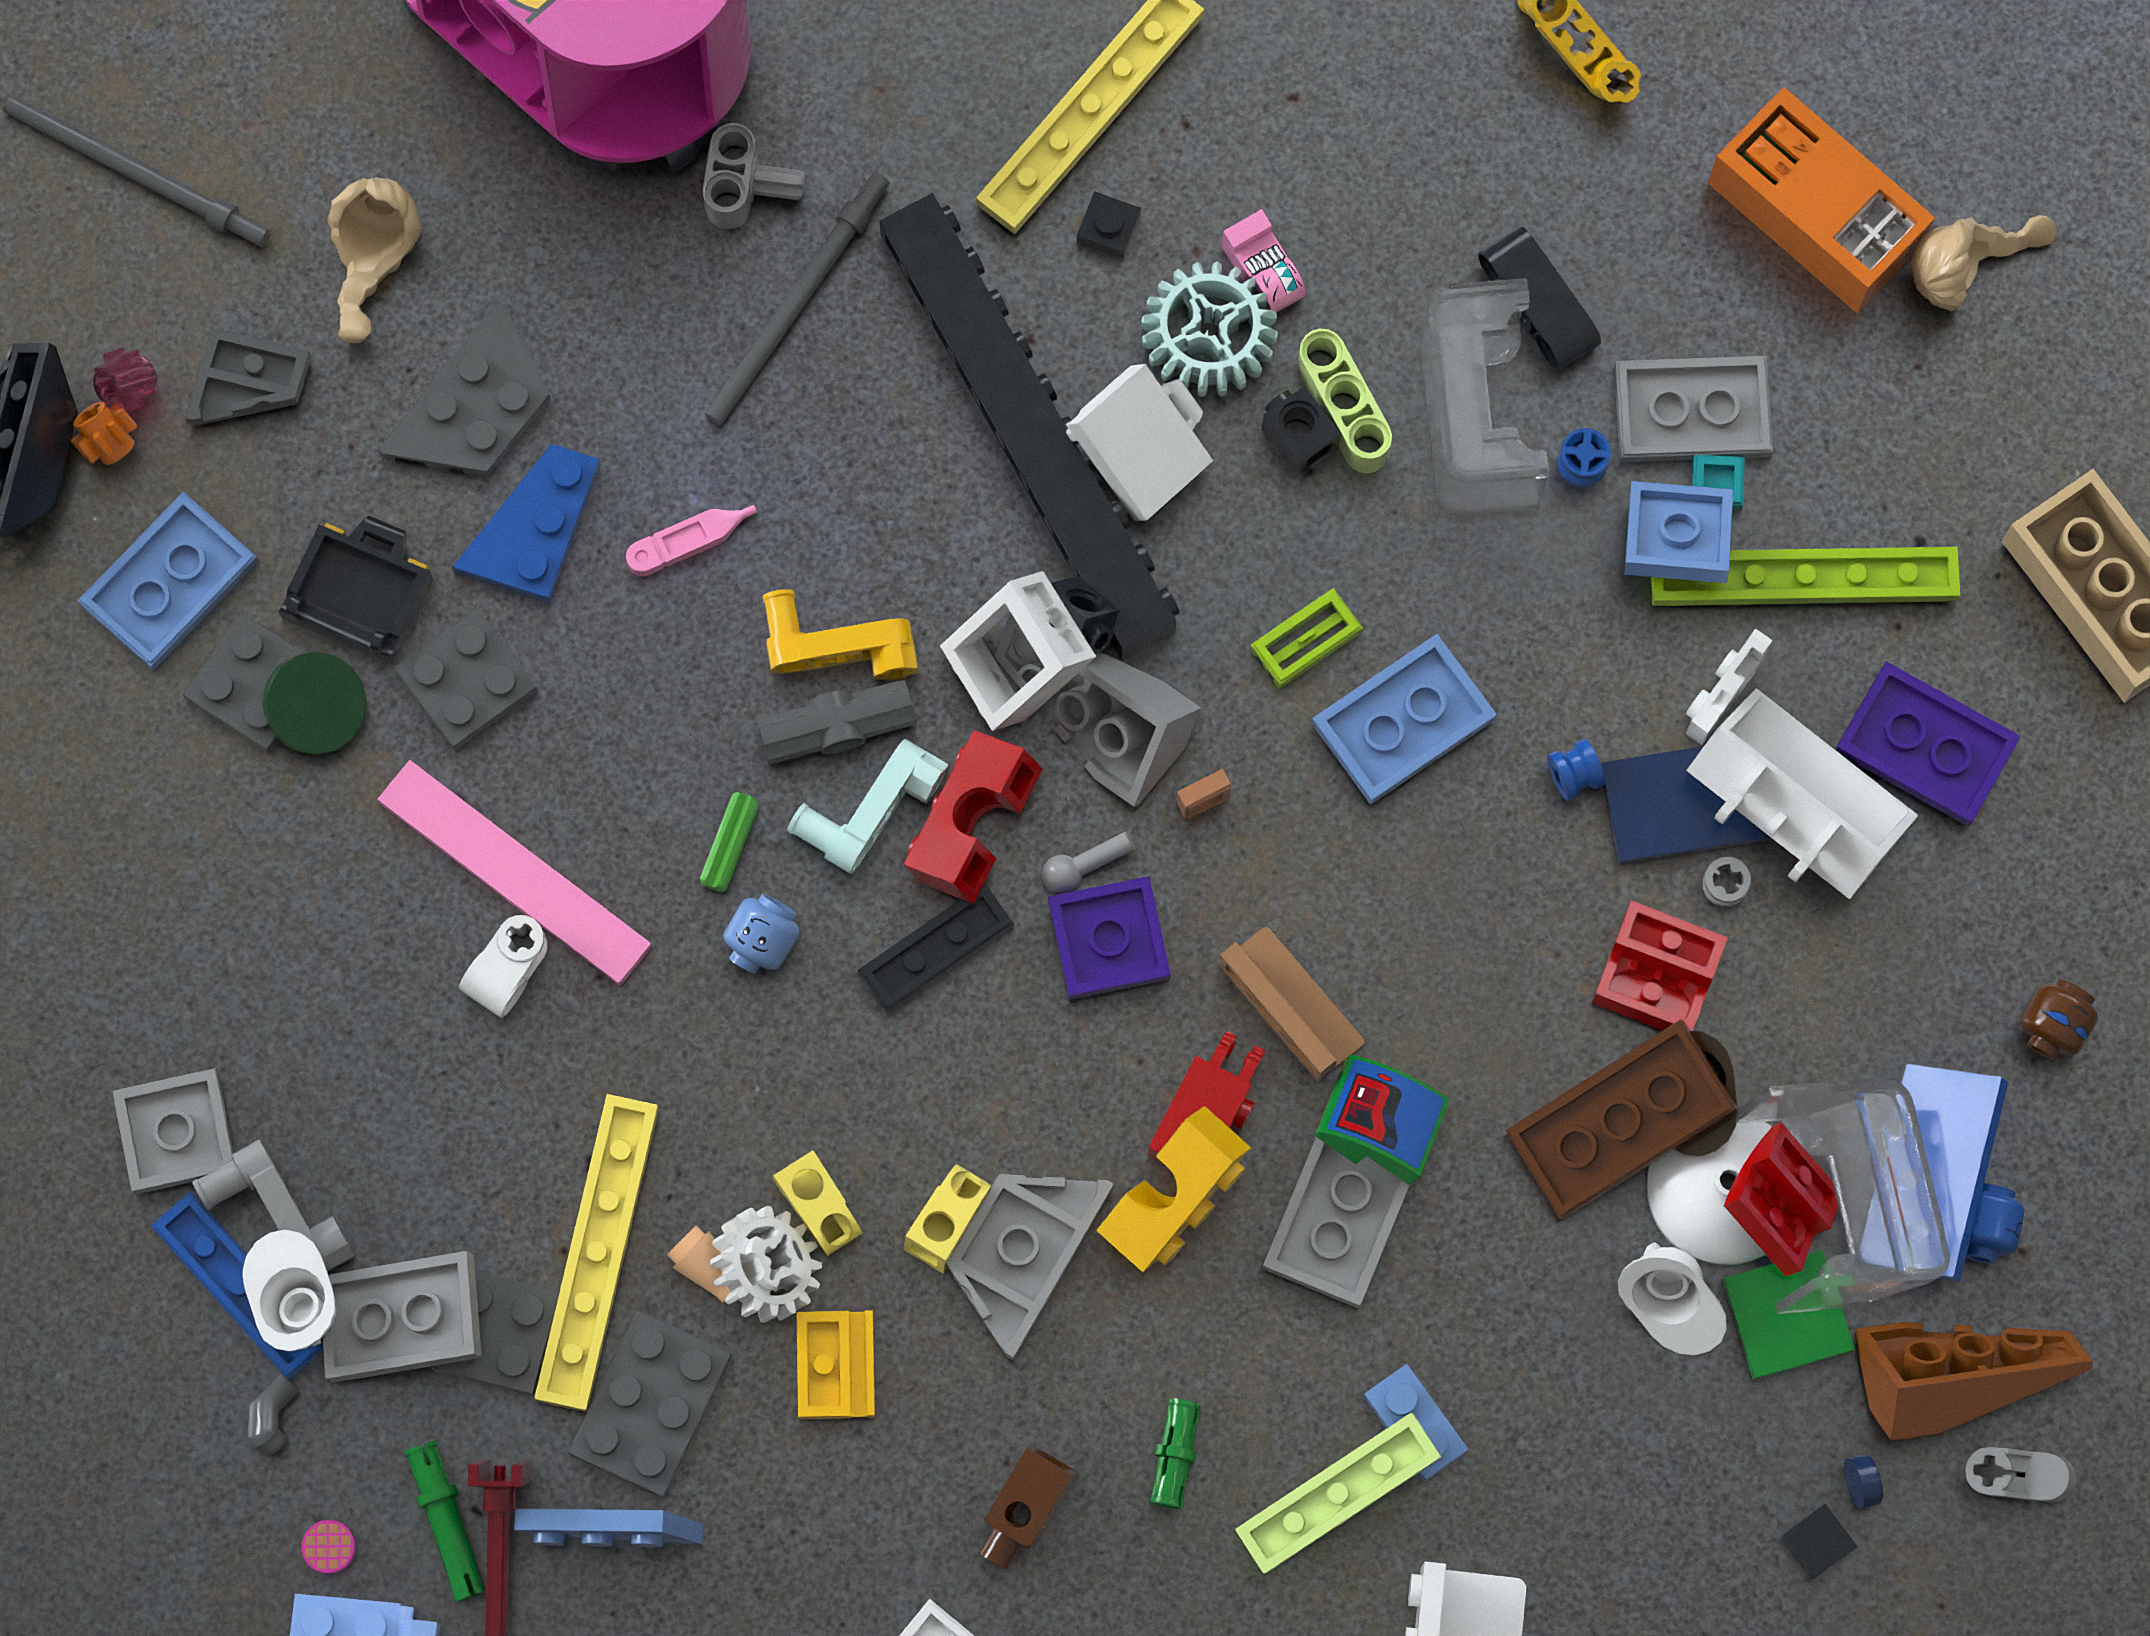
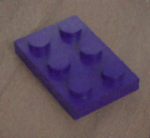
M1885 661L1835 750L1848 760L1970 827L2021 736Z

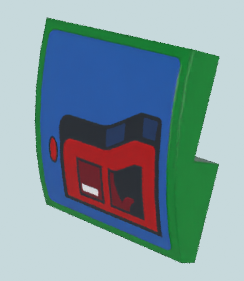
M1350 1055L1343 1063L1314 1136L1355 1164L1368 1156L1409 1185L1421 1176L1450 1099L1436 1089L1402 1071L1367 1058Z

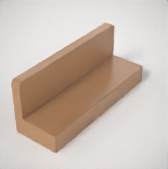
M1263 927L1241 946L1235 942L1220 954V968L1318 1083L1340 1066L1348 1056L1353 1055L1363 1047V1037L1270 928Z

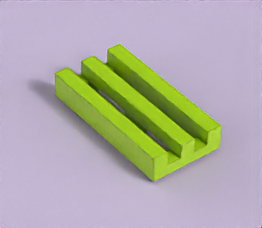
M1332 588L1250 645V650L1255 657L1258 656L1266 672H1270L1275 684L1281 689L1360 635L1363 627L1335 589ZM1331 605L1337 611L1273 656L1267 650ZM1343 621L1346 623L1347 627L1286 669H1281L1279 665Z

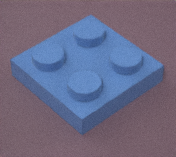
M1631 481L1624 575L1727 583L1733 490Z

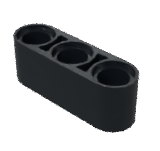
M1518 227L1477 253L1484 273L1554 370H1561L1601 344V337L1595 324L1538 243L1524 227Z

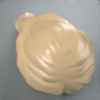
M362 178L349 184L331 202V209L327 219L331 228V240L338 250L340 260L347 268V279L342 284L337 300L341 314L338 338L348 344L360 343L369 336L372 330L371 321L366 314L361 312L360 306L365 301V298L375 293L378 284L388 274L397 271L401 261L412 250L422 231L421 221L413 198L401 185L388 178Z
M2042 215L2029 218L2026 225L2017 233H2006L1999 226L1988 227L1984 224H1978L1973 217L1957 220L1953 225L1934 228L1921 238L1913 251L1911 261L1912 276L1917 290L1921 292L1924 298L1929 299L1932 305L1939 306L1948 311L1960 310L1966 300V291L1977 275L1980 260L1990 256L1997 258L2009 257L2015 252L2028 247H2041L2053 244L2057 235L2054 220Z

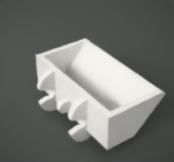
M1757 688L1717 728L1686 770L1726 801L1714 817L1719 823L1724 824L1733 812L1737 810L1800 860L1788 874L1790 879L1796 883L1807 869L1810 868L1848 899L1868 879L1918 817L1915 812Z

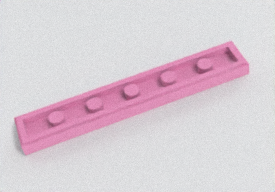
M411 760L406 763L377 799L379 804L526 916L535 919L543 929L619 987H621L652 948V944Z

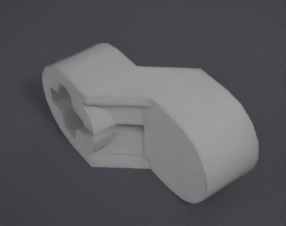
M1986 1447L1975 1451L1968 1459L1965 1468L1966 1479L1970 1486L1977 1492L1992 1497L2055 1503L2068 1498L2076 1485V1472L2071 1463L2063 1457L2050 1453ZM2017 1472L2025 1473V1478L2017 1477Z

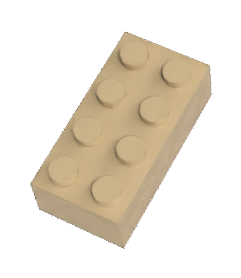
M2092 469L2011 524L2002 543L2125 703L2150 686V542L2096 471Z

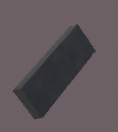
M984 883L974 903L963 899L958 900L858 969V975L886 1014L889 1015L1014 928V923Z

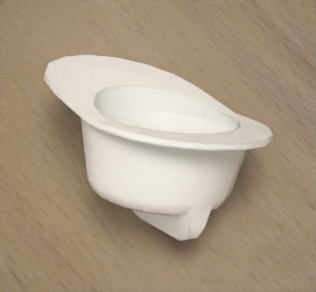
M281 1230L268 1233L255 1242L246 1256L242 1271L244 1288L257 1328L263 1340L278 1350L292 1352L306 1349L311 1345L316 1346L321 1343V1338L332 1327L337 1313L334 1291L323 1258L314 1242L299 1232Z
M1654 1242L1647 1246L1644 1255L1640 1259L1634 1260L1622 1270L1618 1279L1620 1297L1650 1335L1663 1347L1678 1354L1698 1355L1711 1351L1721 1343L1727 1330L1726 1313L1719 1300L1704 1282L1702 1269L1693 1256L1674 1247H1660Z

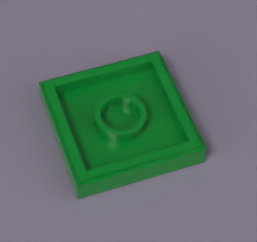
M1823 1250L1809 1253L1802 1271L1786 1277L1775 1264H1770L1728 1276L1721 1280L1752 1381L1852 1353L1855 1350Z

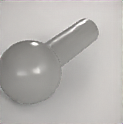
M1125 831L1074 858L1068 855L1053 856L1047 860L1042 868V882L1045 888L1055 895L1076 891L1081 884L1082 876L1135 850V847Z

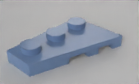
M515 1509L514 1530L532 1535V1543L536 1545L564 1546L565 1538L582 1539V1545L611 1547L614 1544V1540L631 1541V1545L639 1547H663V1543L702 1545L703 1523L664 1510Z

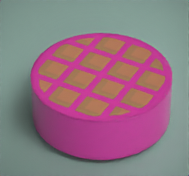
M323 1520L315 1523L306 1531L301 1549L304 1560L313 1570L325 1575H334L343 1572L352 1564L356 1555L357 1545L354 1535L345 1525L334 1520Z

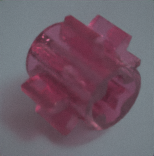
M122 347L104 353L103 359L105 364L94 368L93 386L98 398L105 404L110 405V407L118 403L127 413L147 406L145 397L154 394L156 391L154 388L157 377L152 363L146 357L141 356L137 349L126 353Z

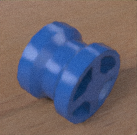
M1580 428L1569 433L1563 440L1557 460L1558 471L1563 480L1578 488L1591 487L1599 483L1605 476L1611 457V448L1608 440L1599 431L1590 428ZM1575 457L1581 463L1580 465L1574 459Z
M1584 738L1575 742L1573 749L1562 753L1556 750L1547 754V763L1552 778L1561 796L1566 801L1577 798L1579 791L1587 787L1598 789L1605 786L1606 781L1602 766L1595 750L1587 739Z

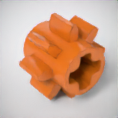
M104 402L94 403L83 410L74 420L73 425L79 434L74 436L71 442L90 463H94L100 458L105 465L113 464L127 455L135 444L129 433L136 429L137 425L118 403H115L110 408Z

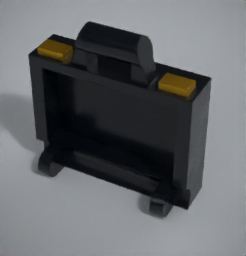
M370 515L361 521L349 537L346 536L345 530L328 523L325 526L319 524L287 589L286 598L278 612L284 620L393 665L433 578L428 565L411 558L408 561L403 560L407 538L406 530ZM368 536L392 546L391 553H386L363 543L365 537Z

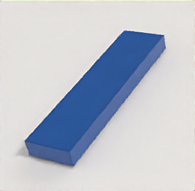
M191 1191L151 1225L155 1232L289 1381H292L324 1352L323 1338H321V1343L316 1346L311 1345L306 1349L292 1352L275 1349L263 1340L257 1328L244 1288L242 1271L247 1254Z

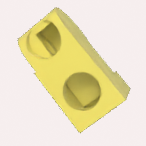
M813 1150L773 1175L772 1180L783 1196L789 1201L826 1256H829L862 1235L859 1225L845 1204V1199Z
M956 1164L941 1186L936 1188L906 1234L903 1250L944 1274L947 1269L948 1260L992 1185Z

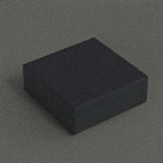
M1826 1504L1781 1536L1812 1579H1815L1858 1547Z

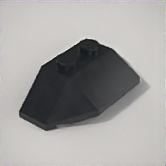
M13 343L6 353L7 360L0 366V538L9 537L54 507L74 430L73 423L78 415V411L57 348L51 343Z

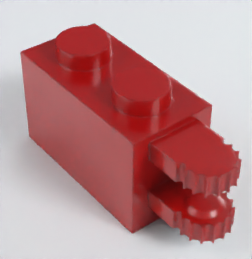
M1228 1031L1224 1033L1210 1062L1195 1056L1148 1147V1157L1163 1164L1156 1155L1185 1119L1203 1106L1209 1109L1230 1129L1234 1126L1242 1130L1255 1105L1254 1101L1248 1099L1251 1091V1081L1266 1050L1255 1045L1253 1050H1250L1247 1054L1239 1076L1222 1069L1226 1058L1230 1057L1236 1045L1235 1040L1237 1036Z

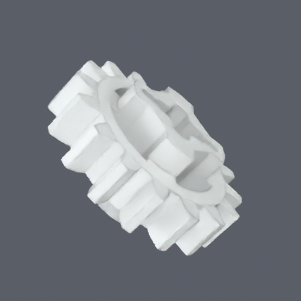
M765 1206L757 1212L753 1208H749L721 1226L724 1234L712 1242V1245L721 1254L710 1260V1266L719 1268L722 1271V1276L718 1277L714 1284L716 1287L727 1285L730 1293L727 1295L725 1302L728 1305L737 1300L742 1302L741 1315L745 1318L758 1311L760 1322L765 1323L775 1317L783 1320L811 1302L808 1294L819 1288L820 1283L811 1277V1274L821 1269L822 1263L812 1260L809 1254L818 1245L816 1242H804L802 1236L807 1227L803 1223L792 1228L789 1225L791 1213L788 1211L774 1217L771 1206ZM749 1233H762L761 1238L758 1236L752 1239L746 1238ZM780 1289L786 1290L783 1295H770L771 1290L775 1292Z

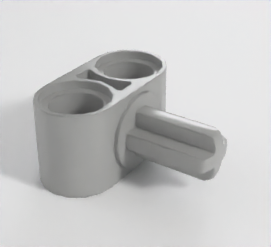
M727 123L720 126L713 133L703 184V198L706 214L710 222L716 227L734 229L741 226L748 219L751 203L755 195L793 200L801 199L805 183L804 172L795 169L759 165L755 138L746 126L738 123ZM730 146H740L747 150L745 155L737 160H730L722 156V152ZM730 192L739 197V200L730 207H721L714 203V200L723 193Z

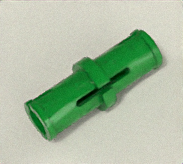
M1169 1399L1161 1444H1156L1154 1456L1158 1457L1150 1504L1169 1509H1183L1185 1486L1190 1464H1195L1197 1452L1193 1451L1202 1408L1201 1404L1182 1399Z

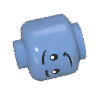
M764 893L761 894L759 899H744L723 934L725 943L733 950L729 959L753 974H756L759 967L768 970L778 969L799 937L800 929L794 921L797 913Z

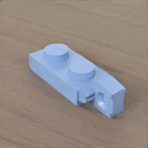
M295 1594L290 1636H439L440 1625H438V1622L413 1620L414 1607H406L401 1603Z

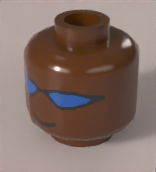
M2058 979L2056 984L2041 985L2020 1020L2023 1031L2031 1037L2027 1046L2036 1053L2051 1060H2055L2058 1053L2065 1056L2079 1054L2098 1022L2097 1011L2092 1006L2095 1001L2094 997L2080 987L2062 979Z

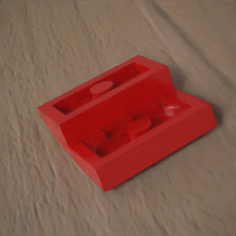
M1631 900L1592 1003L1660 1030L1668 1028L1681 1019L1684 1020L1689 1030L1693 1031L1728 937Z
M1780 1122L1773 1125L1754 1148L1735 1178L1723 1206L1786 1277L1802 1271L1814 1235L1831 1229L1843 1193L1783 1123Z

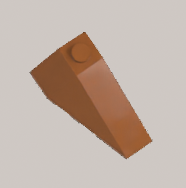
M1899 1322L1856 1328L1855 1333L1869 1408L1891 1441L1898 1439L1910 1440L1919 1436L1942 1433L2089 1371L2092 1368V1359L2071 1331L2006 1328L2002 1331L2001 1336L1972 1333V1325H1954L1953 1333L1924 1332L1923 1323Z

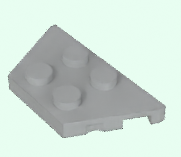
M999 1174L948 1260L947 1268L1006 1357L1011 1360L1015 1359L1114 1188L1112 1182L1108 1180H1098L1097 1182L1066 1180L1064 1177L1046 1176L1043 1178H1027L1025 1175Z

